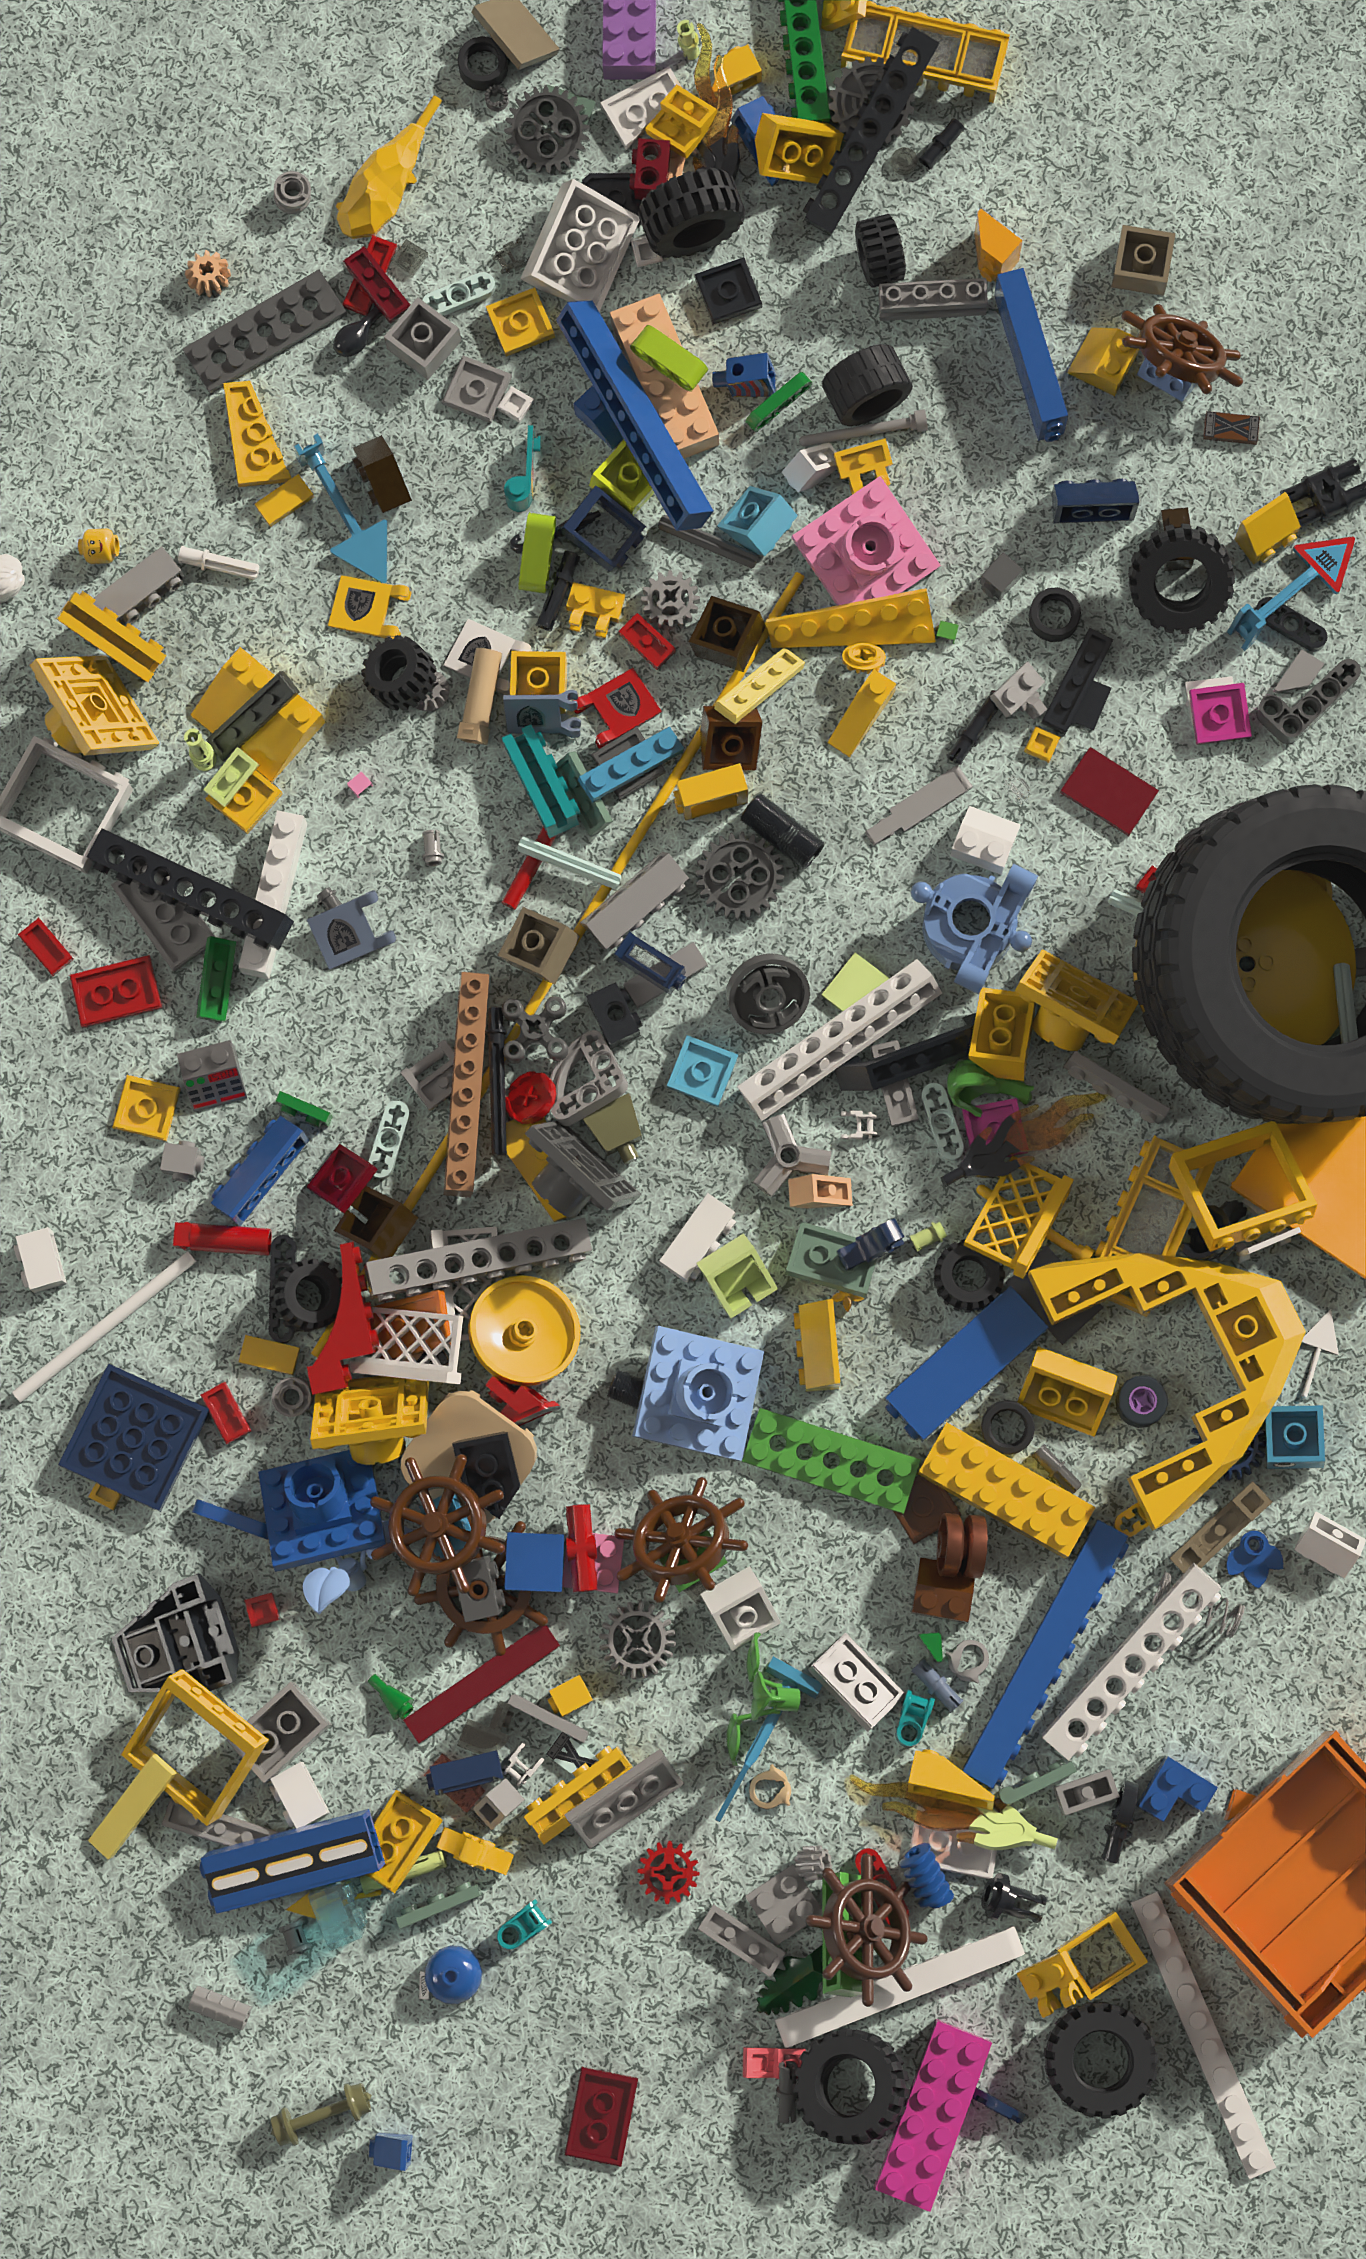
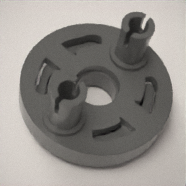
M761 954L746 960L734 971L726 986V1001L733 1018L741 1027L757 1034H774L791 1027L802 1017L810 999V987L803 970L795 961L780 954ZM768 989L778 991V995L772 1001H760V996L764 991ZM766 1013H767V1016H766V1017H755V1016H752V1015L765 1016Z

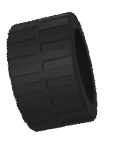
M887 344L869 346L847 356L832 367L822 380V388L842 425L850 427L866 424L889 413L905 401L913 388L894 348Z

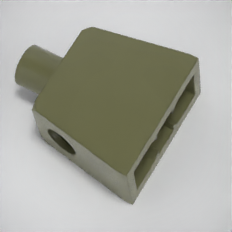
M629 1093L613 1100L582 1119L607 1156L618 1152L624 1165L639 1158L633 1144L641 1141L642 1135Z

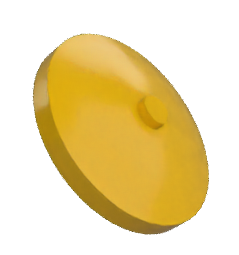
M519 1275L507 1277L493 1283L480 1295L470 1314L468 1335L476 1358L489 1373L510 1384L533 1386L556 1378L568 1367L579 1346L580 1323L573 1304L559 1288L537 1277Z

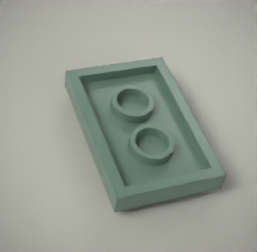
M801 1221L785 1275L866 1298L877 1259L870 1263L865 1261L846 1271L836 1251L855 1242L856 1237Z

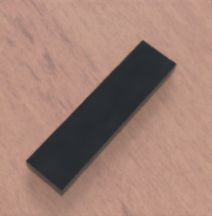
M1089 627L1041 724L1063 735L1066 734L1114 639Z

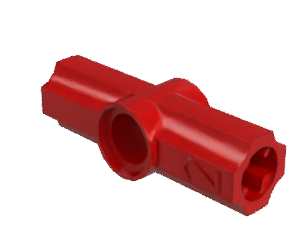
M590 1504L566 1506L568 1526L566 1545L568 1562L571 1564L573 1592L595 1591L598 1586L595 1568L597 1550L595 1534L592 1531Z

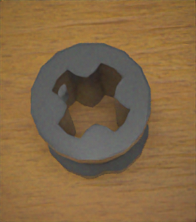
M303 1919L278 1928L279 1933H283L288 1947L287 1956L312 1947L311 1943L307 1942L302 1928L304 1924Z

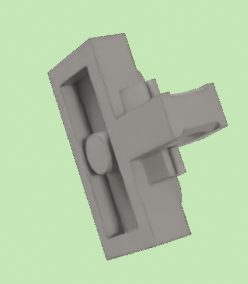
M1028 661L1016 670L990 696V699L1006 718L1017 709H1020L1022 712L1026 711L1034 720L1047 710L1039 698V693L1036 691L1045 681Z

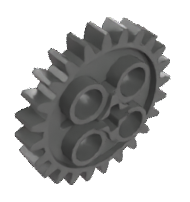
M544 85L543 93H539L538 89L533 87L534 95L530 96L525 91V101L515 99L519 106L518 109L509 108L514 117L505 119L508 124L512 125V127L504 129L506 134L512 135L506 142L508 145H515L511 150L512 155L520 153L517 160L519 163L528 160L526 164L527 169L532 168L535 164L537 173H540L542 168L546 167L547 173L551 174L552 167L556 166L560 173L562 172L561 164L565 163L567 167L571 168V158L577 161L580 160L577 151L586 152L585 147L581 143L590 141L589 137L584 135V132L590 131L591 128L589 125L583 124L589 117L585 114L580 115L585 108L583 104L575 107L578 99L576 96L568 99V90H565L560 95L558 86H555L553 91L549 92L547 85ZM544 105H552L554 107L552 115L548 117L540 115V110ZM534 113L547 127L551 126L554 134L565 142V146H560L549 133L546 132L544 134L542 127L530 117V114ZM570 123L573 125V130L569 135L560 134L559 129L562 124ZM529 124L536 127L534 135L525 137L522 134L523 128ZM553 143L555 145V150L551 155L542 154L541 150L544 144Z
M731 832L728 841L719 836L720 845L717 846L715 843L710 842L712 852L703 850L702 855L706 861L698 860L697 865L703 870L695 871L696 877L702 878V880L696 882V887L705 888L700 892V898L709 897L706 901V906L710 907L715 904V914L724 910L725 919L731 913H735L736 921L739 920L741 914H745L746 919L750 920V912L753 911L760 917L761 907L769 911L770 905L768 901L777 902V896L774 892L782 893V887L776 884L784 882V876L777 874L783 871V865H775L780 860V855L771 856L774 850L773 845L765 849V839L763 838L756 843L755 834H752L749 840L745 839L744 832H741L739 839H735ZM742 852L747 854L749 858L747 861L739 863L733 857L735 854ZM755 860L759 861L757 865H754L750 869H748L752 862H754ZM718 870H723L727 872L728 876L724 880H716L713 874ZM746 871L744 880L741 878L735 880V872L742 874ZM761 872L767 878L765 881L758 883L751 877L753 874ZM734 881L726 892H721L722 888L727 887ZM735 890H742L745 892L746 897L742 900H735L731 894Z

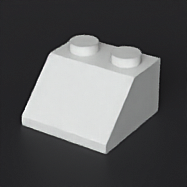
M969 806L950 856L1002 875L1020 824Z
M750 1566L717 1584L712 1591H705L700 1594L732 1651L751 1641L755 1632L763 1634L781 1624L769 1598Z

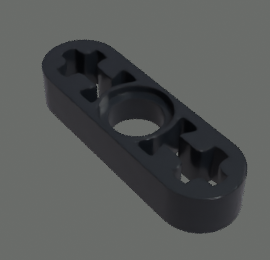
M1272 597L1262 598L1257 603L1255 610L1263 607ZM1285 604L1274 612L1277 616L1271 614L1265 619L1266 626L1309 651L1321 650L1328 638L1327 632L1322 626ZM1280 611L1284 612V614L1281 616L1279 623L1277 624L1275 620L1277 616H1279ZM1288 618L1295 619L1298 622V629L1295 631L1287 630L1283 624L1284 620ZM1304 625H1306L1307 628L1305 632L1310 635H1313L1315 632L1318 633V639L1321 642L1316 641L1313 644L1310 642L1311 637L1306 633H1303L1302 638L1298 635L1301 633Z

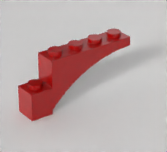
M354 1242L340 1244L342 1259L340 1305L328 1341L314 1364L307 1366L312 1395L348 1387V1381L352 1380L349 1364L344 1365L343 1359L375 1353V1347L379 1346L376 1329L371 1330L369 1320L374 1318L371 1302H366L364 1291H368L365 1274L360 1275L358 1266L359 1263H362V1255L359 1246L355 1247Z

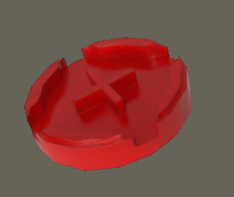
M529 1071L520 1075L510 1085V1093L508 1097H505L506 1112L513 1120L523 1125L533 1124L550 1112L555 1103L556 1087L546 1074Z

